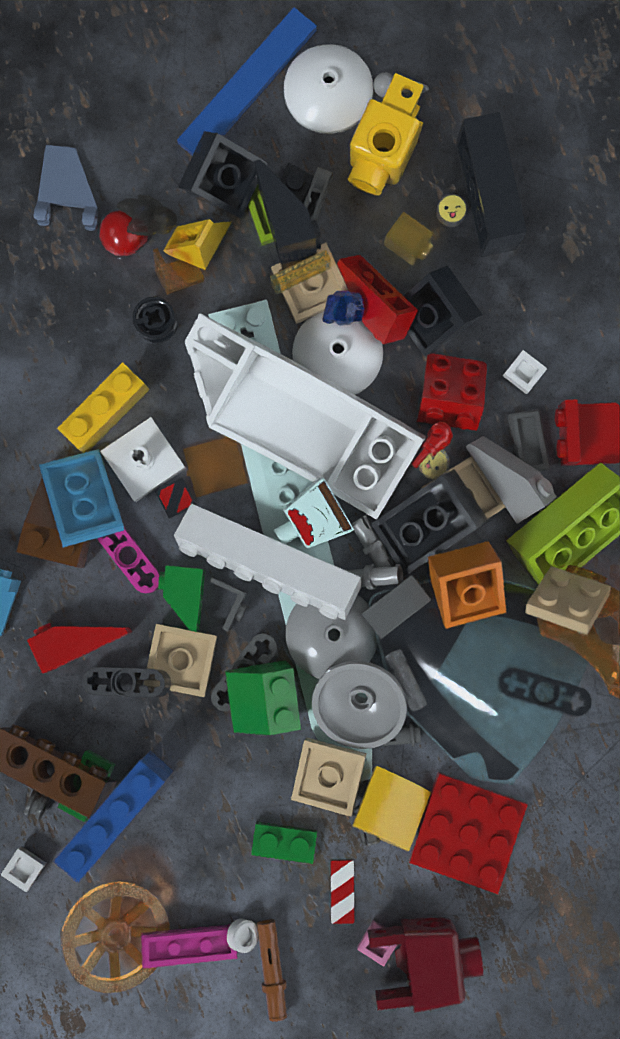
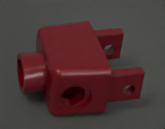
M448 917L401 919V926L368 930L370 948L400 945L395 950L396 965L407 975L409 986L375 990L378 1010L413 1006L414 1013L461 1004L466 998L464 979L482 977L484 975L478 937L458 938L455 926Z

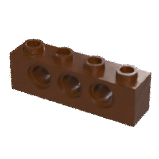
M12 724L11 727H0V772L87 818H91L111 795L117 781L108 777L109 772L96 765H92L90 768L82 764L80 756L65 751L63 754L55 750L56 745L46 739H33L28 736L29 731L21 726ZM24 747L28 751V759L25 763L21 759V751ZM50 761L55 766V772L52 777L47 772V765ZM76 775L80 776L82 780V786L79 791L73 785Z

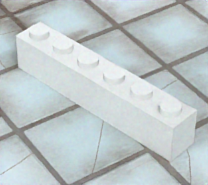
M193 504L188 508L174 534L179 550L192 557L198 554L207 558L206 561L218 569H223L225 566L234 570V574L245 581L250 582L254 579L263 583L262 586L272 593L279 594L281 591L291 596L292 601L301 606L307 607L308 604L319 608L321 614L331 619H336L337 617L346 619L361 588V577Z

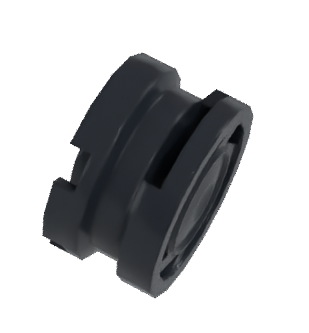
M157 296L147 297L141 300L134 309L133 324L139 335L146 341L163 343L175 334L178 326L177 316L172 306L165 299Z

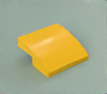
M375 766L352 826L409 852L431 792L397 774Z

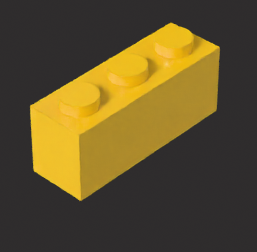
M122 362L57 429L81 452H89L149 391V388Z

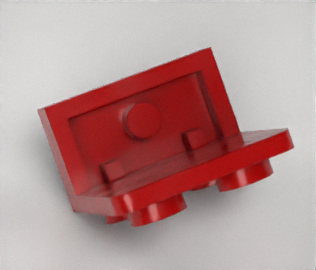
M429 354L426 359L423 393L417 422L433 425L441 421L446 422L450 427L477 431L485 404L487 364L478 360Z
M578 399L564 400L558 405V409L555 410L556 427H559L560 439L557 440V456L561 458V466L598 465L600 462L602 464L620 463V405L618 403L578 404Z

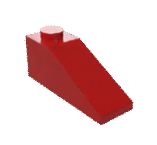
M361 255L340 258L337 265L364 326L382 344L405 339L418 310Z
M51 623L35 629L33 631L35 636L27 639V642L42 674L122 638L132 633L130 627H52Z

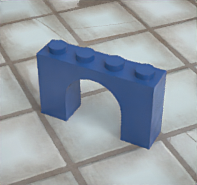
M153 752L147 753L56 857L54 862L78 883L163 785L173 770Z

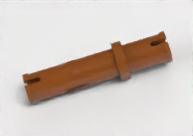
M267 919L257 922L264 982L261 986L262 992L266 993L269 1021L276 1022L287 1018L284 993L287 983L282 977L276 922L274 919ZM269 948L271 949L272 959H270L269 956Z

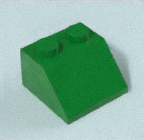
M286 660L225 671L234 733L275 735L301 730L294 670Z

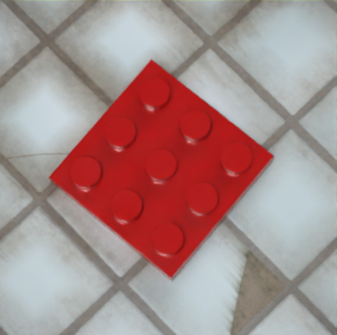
M438 772L408 861L410 864L498 894L528 804Z

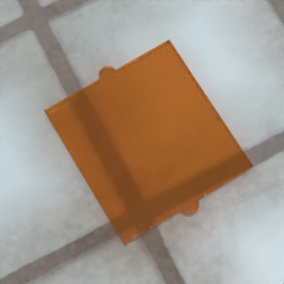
M224 437L183 449L189 469L187 475L191 477L197 498L248 484L242 464L244 457L240 456L235 440Z

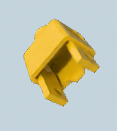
M395 73L382 103L373 99L369 100L350 143V164L353 168L348 181L352 185L369 194L380 195L386 183L395 185L400 181L417 145L418 137L423 127V122L417 120L416 117L420 110L417 102L424 85ZM404 89H409L413 95L410 98H404L401 92Z

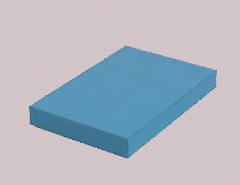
M99 449L39 464L63 547L124 531V525Z

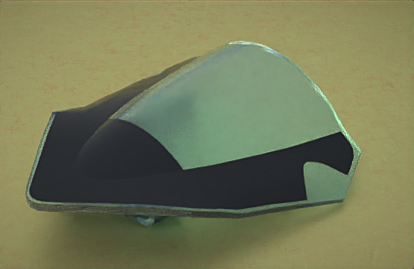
M431 579L419 581V585L431 601L382 639L375 632L384 669L391 673L403 688L407 701L406 714L472 780L513 785L543 747L563 714L505 697L497 687L499 675L508 668H519L578 686L600 632L592 625L586 635L527 614V602L536 589L503 580L506 613L445 628ZM394 588L374 594L369 600V608ZM514 674L509 679H504V683L509 685V691L513 692L514 688L520 687L526 689L523 696L529 697L528 689L533 679L528 678L527 684L517 682V676ZM540 683L536 686L535 695L540 701L548 702L553 696V690L550 685ZM560 688V697L555 703L559 707L560 701L570 702L572 697L562 695L564 692L563 688Z

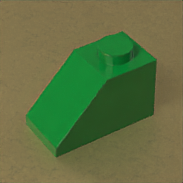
M166 565L165 572H160L158 589L163 590V598L190 631H200L206 570Z

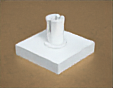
M151 417L100 451L134 502L139 501L186 469Z

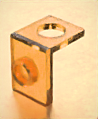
M158 248L153 249L155 272L166 294L204 282V275L199 267L182 260L166 264Z

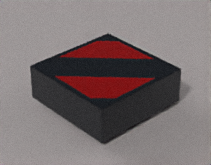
M183 478L155 491L169 519L186 512L191 504L197 506Z

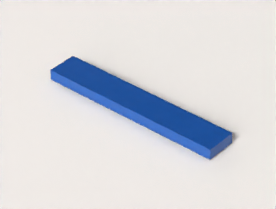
M294 7L177 139L178 144L193 156L204 131L218 133L224 137L317 31V25Z

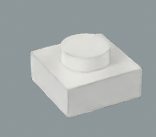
M523 350L503 376L527 394L547 368Z
M20 846L1 873V876L27 892L41 873L46 862Z

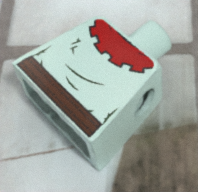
M321 477L283 508L289 521L276 528L274 532L279 541L285 545L299 537L307 549L347 534L354 529L325 479Z

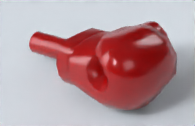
M439 421L430 427L427 432L428 437L421 445L423 450L411 463L413 467L417 469L428 454L435 457L439 451L450 445L453 434L451 427L446 422Z

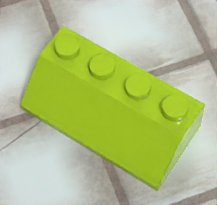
M600 462L506 540L515 557L538 585L551 566L574 574L620 535V476Z

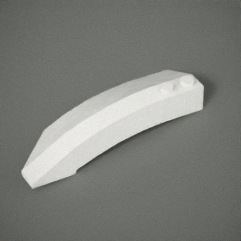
M199 314L185 340V344L195 370L194 376L200 398L204 402L209 429L211 428L255 450L313 483L321 477L324 478L334 495L377 520L427 436L293 360L203 314Z

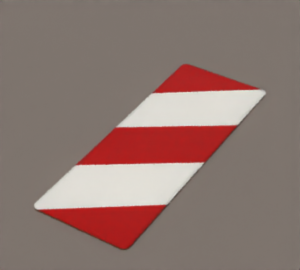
M353 860L331 861L332 924H354Z

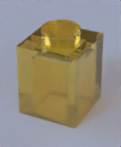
M403 212L385 236L384 245L413 266L418 258L423 261L431 251L433 245L430 242L433 233Z

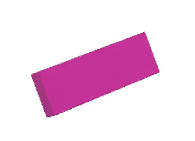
M231 924L141 933L142 967L152 968L237 959V951L231 949L227 942V932Z

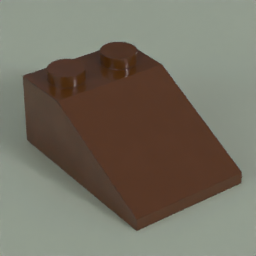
M42 478L24 521L16 552L73 567L84 568L91 540L66 547L62 546Z

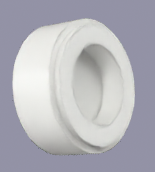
M243 918L235 920L227 932L228 945L231 949L241 953L250 952L256 946L259 937L257 925Z

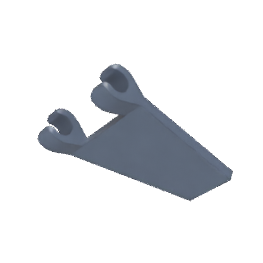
M45 146L38 201L34 209V218L40 226H48L50 224L51 205L84 208L82 223L85 225V230H97L98 208L76 148Z

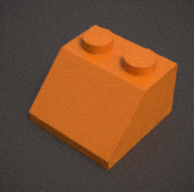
M489 541L428 557L431 583L445 628L506 613L502 563Z

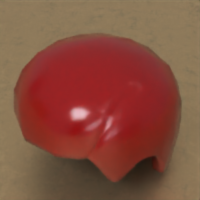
M116 210L109 213L101 222L99 238L105 250L116 256L134 255L142 245L147 243L148 227L141 216L129 210Z

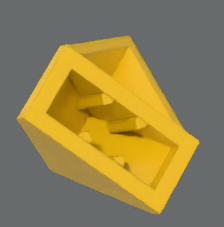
M210 219L177 226L163 251L167 255L206 270L232 221L213 223Z

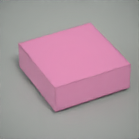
M373 920L357 945V950L380 965L385 966L397 945L370 948L368 930L385 928Z

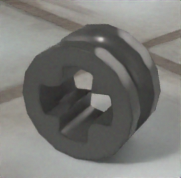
M33 790L24 814L27 816L34 814L35 818L40 820L50 798Z

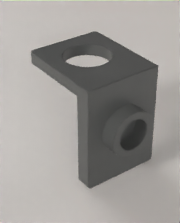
M211 577V583L238 594L222 628L230 631L234 621L240 622L245 613L247 605L243 604L247 593Z

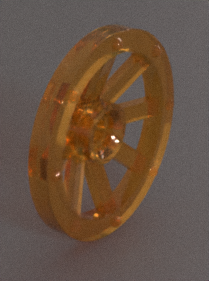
M111 882L92 889L73 906L62 929L61 950L70 973L86 988L101 993H118L138 986L149 978L158 967H142V953L130 942L131 937L141 938V933L170 930L166 911L160 901L149 890L135 883ZM122 896H130L141 900L122 917H119ZM111 898L109 917L105 919L92 907L105 899ZM149 908L151 909L156 927L128 926ZM84 916L98 926L97 930L76 935L77 928ZM117 929L114 935L109 936L111 930ZM99 941L81 966L76 958L75 948ZM124 950L140 966L130 973L120 976L119 952ZM105 951H108L110 978H102L91 974Z

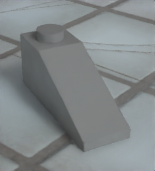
M482 436L466 446L517 524L557 498L552 484L542 476L540 471L486 437Z

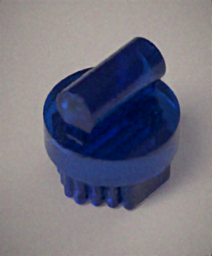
M348 290L336 291L333 295H328L322 318L323 322L332 324L335 321L337 325L344 326L361 321L365 307H363L364 303H362V295L358 292H349Z

